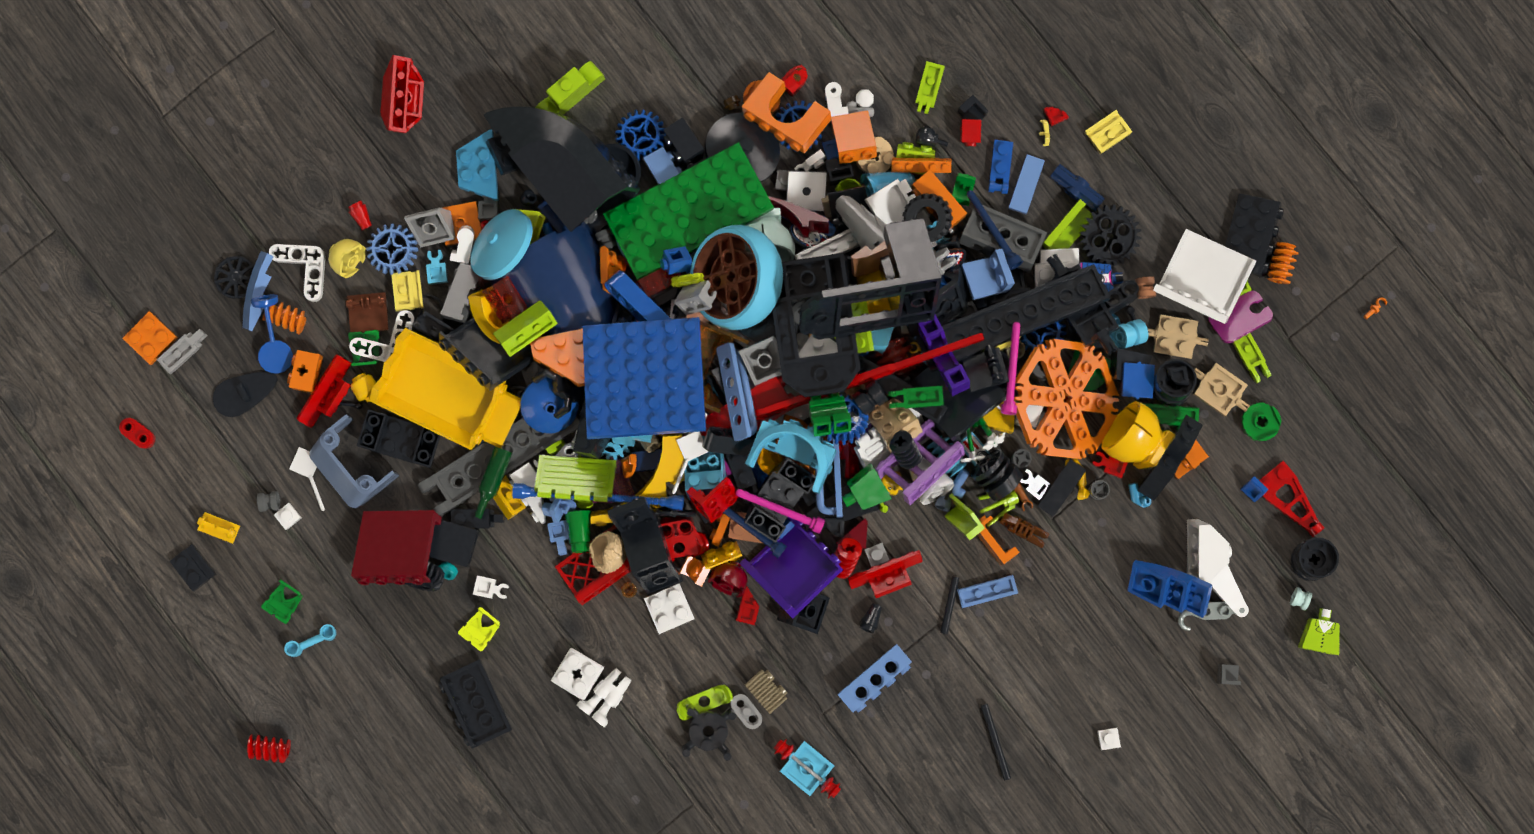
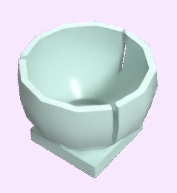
M774 208V210L745 224L759 230L772 241L780 255L781 262L794 260L795 245L791 234L781 224L780 208ZM745 243V250L752 253L750 248Z

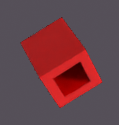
M961 119L960 142H965V146H976V143H981V120Z

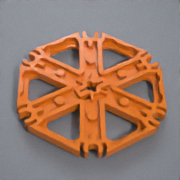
M1059 339L1046 340V349L1044 344H1038L1037 347H1034L1016 377L1015 383L1020 385L1015 386L1018 396L1014 397V401H1018V403H1015L1017 405L1016 416L1027 444H1030L1031 448H1035L1038 444L1037 453H1042L1041 455L1072 459L1086 458L1085 450H1087L1088 454H1093L1094 451H1097L1117 415H1113L1111 412H1118L1119 410L1113 408V402H1119V399L1112 397L1119 396L1104 355H1101V352H1095L1093 355L1095 346L1085 348L1081 342ZM1063 348L1080 352L1079 358L1068 375L1060 356ZM1039 361L1050 387L1032 385L1029 382V376ZM1097 368L1100 369L1107 385L1106 393L1084 392L1083 390ZM1065 396H1068V399L1064 402L1063 399H1065ZM1027 406L1049 407L1036 430H1034L1026 412ZM1081 411L1104 415L1105 421L1095 437L1090 435ZM1063 423L1073 446L1071 450L1057 449L1053 445V441Z

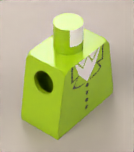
M1320 608L1318 619L1309 618L1307 620L1298 648L1339 655L1340 625L1339 623L1330 622L1332 610Z

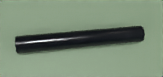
M952 576L940 631L942 634L948 635L959 577Z

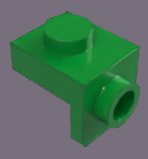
M962 173L957 174L952 196L959 204L969 206L970 200L967 197V191H973L976 177Z

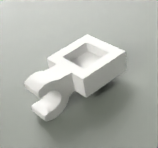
M820 149L806 159L804 163L797 165L795 170L804 169L809 172V169L813 167L817 169L825 163L826 157Z

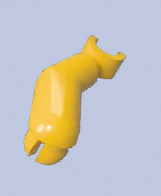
M1072 459V460H1074L1076 463H1078L1079 465H1081L1080 462L1078 461V459ZM1085 472L1077 483L1079 486L1078 500L1087 499L1090 495L1089 490L1085 489V486H1087Z

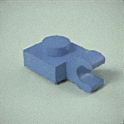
M566 520L559 521V523H548L550 542L557 543L560 556L566 555L565 541L569 540Z

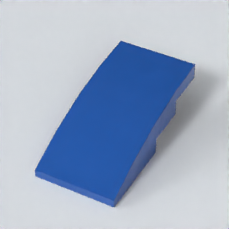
M1135 560L1132 566L1128 592L1159 608L1167 605L1180 613L1186 609L1203 618L1207 613L1213 585L1176 569Z

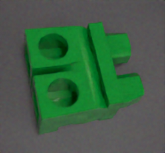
M839 393L828 394L827 399H821L820 395L810 397L809 415L814 437L830 435L831 424L834 434L851 431V416L848 413L844 396H840ZM836 423H846V425L843 427L836 426ZM826 425L824 430L817 429V426Z

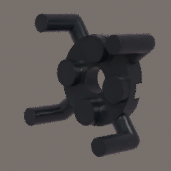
M544 369L533 377L534 383H539L546 377L552 379L553 393L564 400V406L554 413L556 419L570 412L572 403H576L581 399L582 402L584 401V386L578 387L573 384L574 387H572L564 376L562 377L551 370Z
M687 705V715L693 718L689 726L691 740L682 746L683 756L688 757L690 750L694 746L704 751L718 748L723 754L724 759L729 761L731 753L724 744L728 735L726 721L736 718L735 711L729 708L722 715L711 711L699 713L693 705ZM705 726H712L714 728L711 735L703 733Z

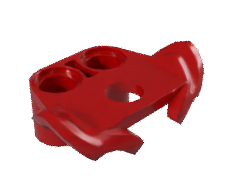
M676 515V517L670 516L660 520L662 527L665 525L671 527L670 531L663 532L672 561H675V558L688 555L696 557L709 550L706 536L701 532H697L691 516L682 517ZM683 522L690 524L688 528H682L680 525ZM676 543H683L685 549L682 552H676L674 550Z

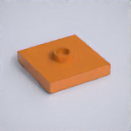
M477 202L443 207V209L451 211L455 239L445 241V245L451 246L459 243L457 233L464 225L473 228V241H475L481 232Z

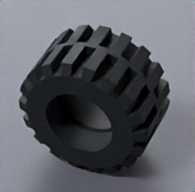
M922 194L911 199L906 204L905 211L902 214L904 216L902 222L917 219L918 211L923 207L933 208L938 215V223L933 229L927 231L930 241L935 242L945 236L951 228V221L953 220L951 215L952 209L949 208V203L944 201L943 197L936 196V194Z

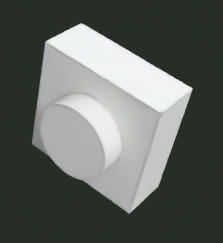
M291 503L286 504L274 514L285 530H288L302 518Z
M1117 728L1097 731L1100 750L1121 747Z

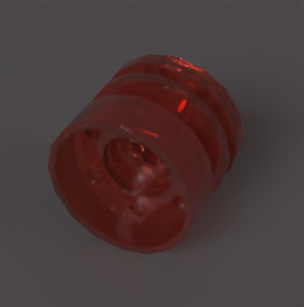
M908 336L890 341L883 354L877 352L873 358L883 357V359L879 360L876 364L878 366L893 364L916 356L917 354L907 355L913 349L912 345L903 348V345L910 341ZM918 363L898 370L893 375L898 377L904 373L910 374L922 367V364Z

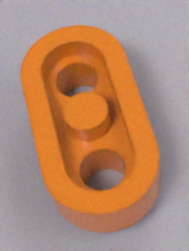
M724 513L717 519L720 522L717 529L713 528L709 538L712 540L711 544L719 547L731 519Z

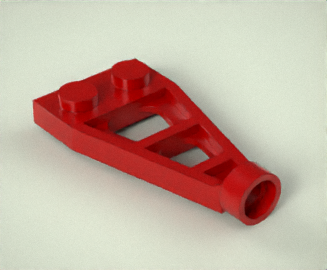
M1284 461L1280 462L1259 480L1268 488V491L1262 497L1308 531L1312 537L1325 528L1317 519L1297 476ZM1285 484L1291 486L1295 495L1290 503H1284L1276 496V492ZM1298 501L1302 503L1307 512L1302 518L1298 517L1291 510V507ZM1311 523H1315L1314 526L1309 527Z

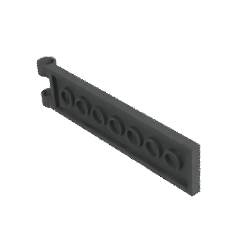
M551 405L547 407L548 411H552L554 409V407ZM577 416L566 429L556 433L536 431L526 423L524 418L514 423L501 448L513 453L505 475L545 451L546 448L575 432L579 425ZM484 442L417 485L422 494L428 492L436 485L439 487L446 501L436 506L433 510L440 517L479 492L481 480L493 449L496 446ZM458 478L462 480L460 486L455 484V480Z

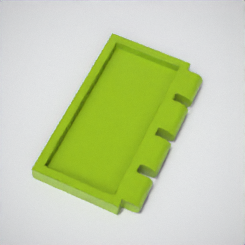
M539 455L534 490L537 492V497L551 498L552 493H555V499L571 500L572 494L574 495V500L590 501L591 496H594L593 500L596 502H608V497H612L616 460Z

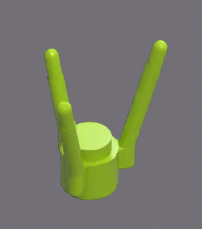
M1014 490L1000 499V501L980 510L982 514L1000 505L1007 507L987 523V527L998 521L1005 513L1016 508L1015 504L1019 503V498ZM988 495L978 497L979 500L990 498Z

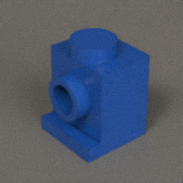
M683 246L663 250V259L660 260L662 270H667L668 274L680 272L689 274L692 258L687 248Z

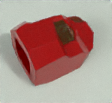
M802 65L795 66L781 79L785 83L786 92L792 97L806 83L808 75L805 67Z

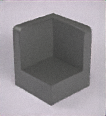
M1218 664L1217 684L1241 685V681H1238L1239 665Z

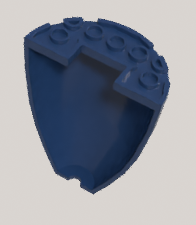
M582 222L572 232L565 226L561 233L554 231L529 245L520 262L510 272L498 279L489 280L515 317L541 300L558 324L540 337L583 329L585 325L611 324L618 303L611 294L603 290L600 272V246L592 230L585 222Z

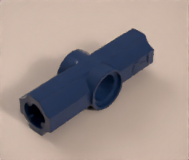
M1061 164L1058 165L1049 177L1064 188L1068 196L1076 201L1081 199L1093 212L1096 211V207H1099L1105 199L1089 187L1090 185L1085 179L1078 175L1075 176Z

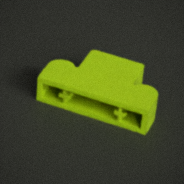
M592 61L584 64L579 71L576 67H573L546 91L548 97L542 100L535 108L564 115L604 81L605 77Z

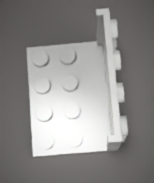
M1186 229L1160 284H1156L1153 291L1226 324L1255 266L1256 260Z

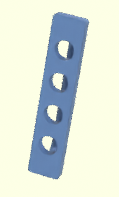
M726 343L717 347L716 350L734 441H741L756 433L757 420L746 366L739 350L734 348V343ZM728 359L730 360L729 368L726 365ZM731 378L734 379L733 387L730 385ZM735 396H736L737 399H738V402H737V405H736V406L734 405V398H735ZM739 415L741 416V423H740V425H739L738 422H737V419H738V416H739Z
M833 439V448L837 450L833 460L836 507H826L824 505L823 487L820 494L816 493V504L821 513L836 515V518H842L839 442L836 445L834 443L835 439Z

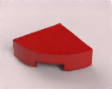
M1046 107L1043 109L1051 127L1069 118L1063 110L1058 108Z

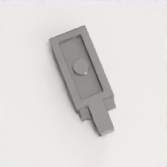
M201 329L194 334L191 332L187 335L185 334L163 353L157 361L169 374H172L202 346L200 342L208 335Z

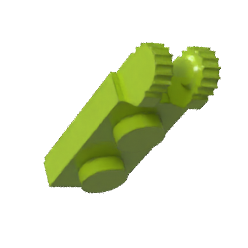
M1251 333L1233 342L1246 369L1250 372L1251 377L1256 383L1261 381L1259 374L1254 368L1260 365L1266 378L1271 376L1270 370L1265 363L1266 360Z

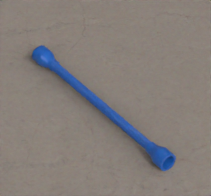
M521 483L513 484V498L525 499L537 496L534 487ZM613 494L612 497H608V502L629 503L633 499L643 498V496L634 497ZM672 495L657 499L656 497H644L649 505L659 504L661 507H667L671 510L683 511L684 496Z

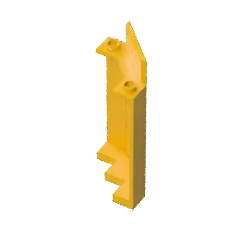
M407 328L396 338L394 352L384 362L382 377L372 387L370 402L470 450L476 444L479 445L482 440L502 448L521 408V398L506 391V381L489 391L485 386H481L472 374H468L460 363L455 362L447 351H443L438 343Z

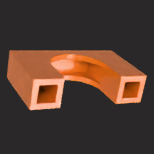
M769 72L742 105L743 116L748 121H754L759 124L762 130L773 133L779 141L789 143L793 150L801 151L805 154L831 121V112L819 103L814 102L798 121L793 123L777 121L771 115V110L786 91L784 81Z

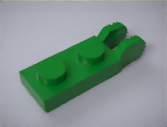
M943 386L907 388L901 391L888 392V396L891 397L900 395L904 397V403L894 402L889 404V408L904 407L907 409L944 405Z

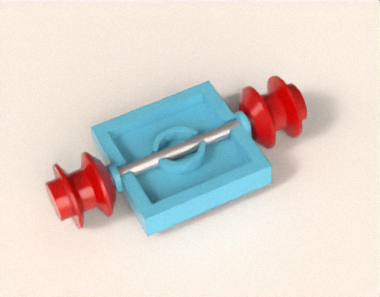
M780 739L774 747L776 750L774 754L780 753L781 760L789 758L780 772L809 796L819 785H822L821 793L826 791L828 798L830 796L834 798L841 790L838 787L840 783H833V777L827 780L825 778L834 765L805 741L794 753L792 752L794 745L788 746L786 744L787 739L784 741Z

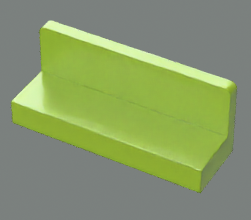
M1080 199L1043 242L1042 246L1045 249L1070 248L1081 235L1079 232L1085 230L1081 226V224H1087L1084 218H1091L1090 211L1084 207L1086 205L1085 202Z
M540 300L495 331L493 335L500 342L509 357H511L558 323L549 309Z
M951 493L949 497L956 507L948 512L945 518L966 538L971 540L985 527L974 512Z

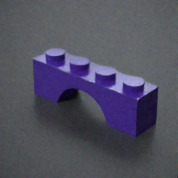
M936 314L934 320L918 323V331L928 351L948 345L944 330ZM952 352L932 358L951 396L970 388V380L962 364L957 361Z

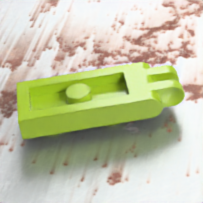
M926 61L915 102L919 104L917 112H921L922 105L926 106L924 114H928L930 107L934 108L945 66Z

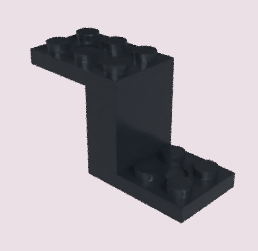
M644 497L635 498L627 504L616 505L613 509L608 510L609 518L621 533L631 572L647 594L683 582L682 574L671 560L660 519Z

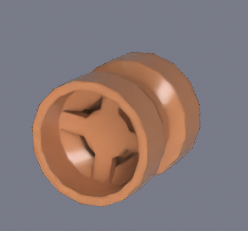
M1154 277L1135 279L1139 286L1138 299L1156 297V292L1153 291Z

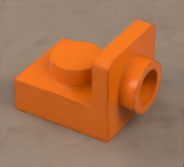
M688 555L680 569V573L690 577L695 584L702 586L711 569L706 570L703 561Z

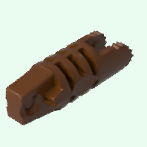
M1005 513L1000 521V524L1007 527L1008 531L1013 534L1015 533L1017 536L1026 539V541L1040 548H1043L1045 543L1032 534L1047 539L1049 536L1048 532L1032 525L1026 520H1022L1018 516H1011Z

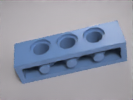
M895 644L837 695L852 712L857 711L859 713L867 706L865 702L868 699L874 700L881 694L880 689L886 685L888 688L896 681L894 678L896 675L906 673L911 668L909 664L912 661ZM890 661L896 665V669L892 673H888L885 669L886 663ZM878 674L881 677L879 685H873L870 682L872 675ZM858 687L866 689L865 697L858 698L855 692Z

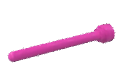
M1014 322L1012 326L1008 371L1009 382H1007L1006 400L1001 405V413L1006 415L1017 414L1014 392L1020 336L1019 322Z
M742 489L736 491L738 497L809 525L813 532L819 534L823 528L825 519L807 517Z

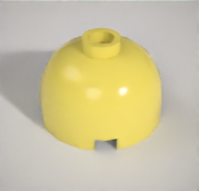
M343 239L331 246L328 260L334 272L339 276L349 278L359 270L355 268L360 261L364 262L366 248L355 240Z

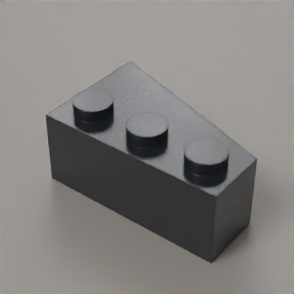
M584 397L573 452L581 457L600 459L611 438L587 439L586 402Z

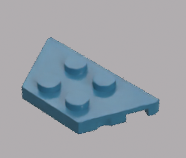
M488 130L456 150L458 186L462 190L472 191L477 195H483L492 198V200L499 201L496 163L486 144L487 139L494 137L493 130Z

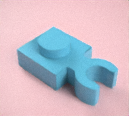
M438 250L436 258H433L432 252L428 251L427 256L431 261V264L426 265L428 284L447 283L446 263H440L443 258L442 251Z

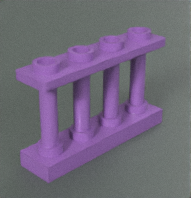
M930 419L920 424L923 432L914 438V442L922 456L931 463V466L926 471H922L918 466L909 469L917 476L913 483H907L892 470L898 464L892 452L885 460L880 461L875 469L880 479L887 475L904 489L902 492L904 501L909 505L915 502L965 455L964 447L959 441L950 445L934 432V422ZM927 436L945 450V453L940 458H936L920 444Z

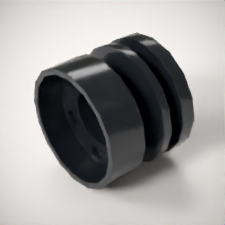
M1181 359L1165 361L1154 376L1153 397L1157 402L1166 407H1176L1187 401L1197 383V375L1194 368ZM1186 366L1189 386H1179L1172 382L1166 373V369Z
M996 449L988 453L984 459L975 465L971 472V477L977 481L979 486H984V492L992 500L997 501L1007 496L1017 487L1023 477V473L1015 464L1010 463V459L1005 456L1002 450Z
M1315 537L1300 543L1293 549L1291 554L1293 572L1299 578L1306 581H1316L1331 575L1339 563V553L1331 541L1324 538ZM1309 559H1315V563L1309 562Z

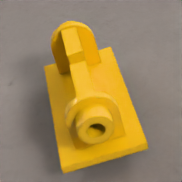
M206 512L197 522L199 525L197 530L232 544L240 528V525Z

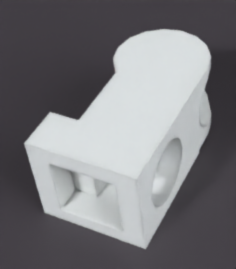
M836 82L829 83L825 88L827 109L830 110L831 117L849 114L848 107H842V89Z
M464 225L457 233L458 248L457 250H452L450 261L469 264L474 230L472 227Z

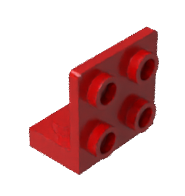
M725 477L707 495L701 490H695L693 487L686 491L696 510L711 523L720 518L723 512L739 498L736 495V489L728 477Z

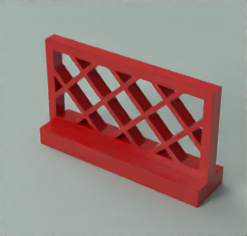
M613 525L605 532H614L617 527ZM573 553L555 566L582 606L631 572L628 558L626 557L625 562L615 572L606 574L600 571L598 578H589L590 569L595 568V566L591 565V554L588 564L578 563L579 556L582 553ZM567 564H573V575L565 574L561 568ZM578 565L588 567L586 577L576 576ZM575 579L585 580L584 587L577 592L573 587Z

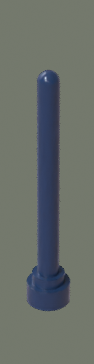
M972 190L967 191V197L1000 248L1003 249L1010 270L1019 267L1023 263L1020 255L1012 252Z
M729 507L723 512L771 548L770 551L773 552L772 555L776 558H779L787 546L784 543H779L778 541L775 543L744 523V518Z

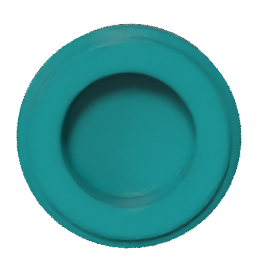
M442 562L439 566L445 573L444 578L447 580H453L458 574L457 568L449 562Z

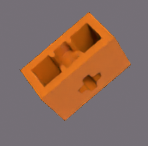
M297 350L296 354L292 357V365H294L292 373L288 375L287 383L289 388L312 393L318 383L323 356ZM305 369L308 370L307 373H304V374L301 373V370H305Z

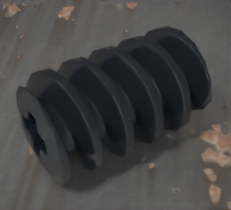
M900 430L890 440V449L902 468L911 469L921 463L923 459L922 454L909 432Z

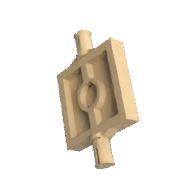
M1159 315L1156 328H1148L1149 336L1154 337L1153 353L1192 359L1193 349L1196 344L1207 346L1208 343L1206 342L1209 339L1197 337L1198 321Z
M1217 363L1206 374L1197 368L1194 369L1197 378L1201 380L1199 387L1193 394L1224 417L1236 405L1246 412L1250 405L1241 400L1242 393L1248 386L1246 383Z

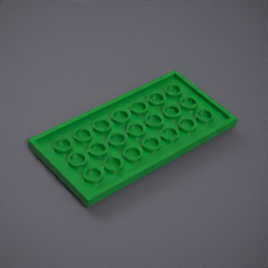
M738 142L603 215L637 280L640 281L662 269L660 260L663 259V250L685 246L689 254L698 250L701 243L714 231L730 225H745L774 210V206Z

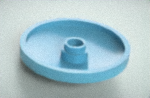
M510 209L496 215L485 225L476 238L471 251L470 263L474 273L485 280H495L506 275L520 262L529 247L533 232L532 222L527 215L520 210Z

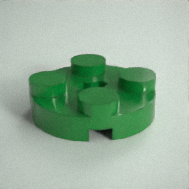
M1262 402L1251 405L1241 418L1243 431L1254 441H1267L1275 437L1281 426V416L1278 410ZM1258 417L1266 420L1264 427L1257 425Z

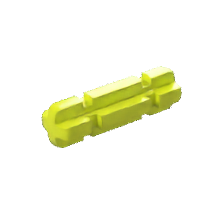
M703 273L680 275L679 277L674 276L671 278V285L673 287H682L704 281Z

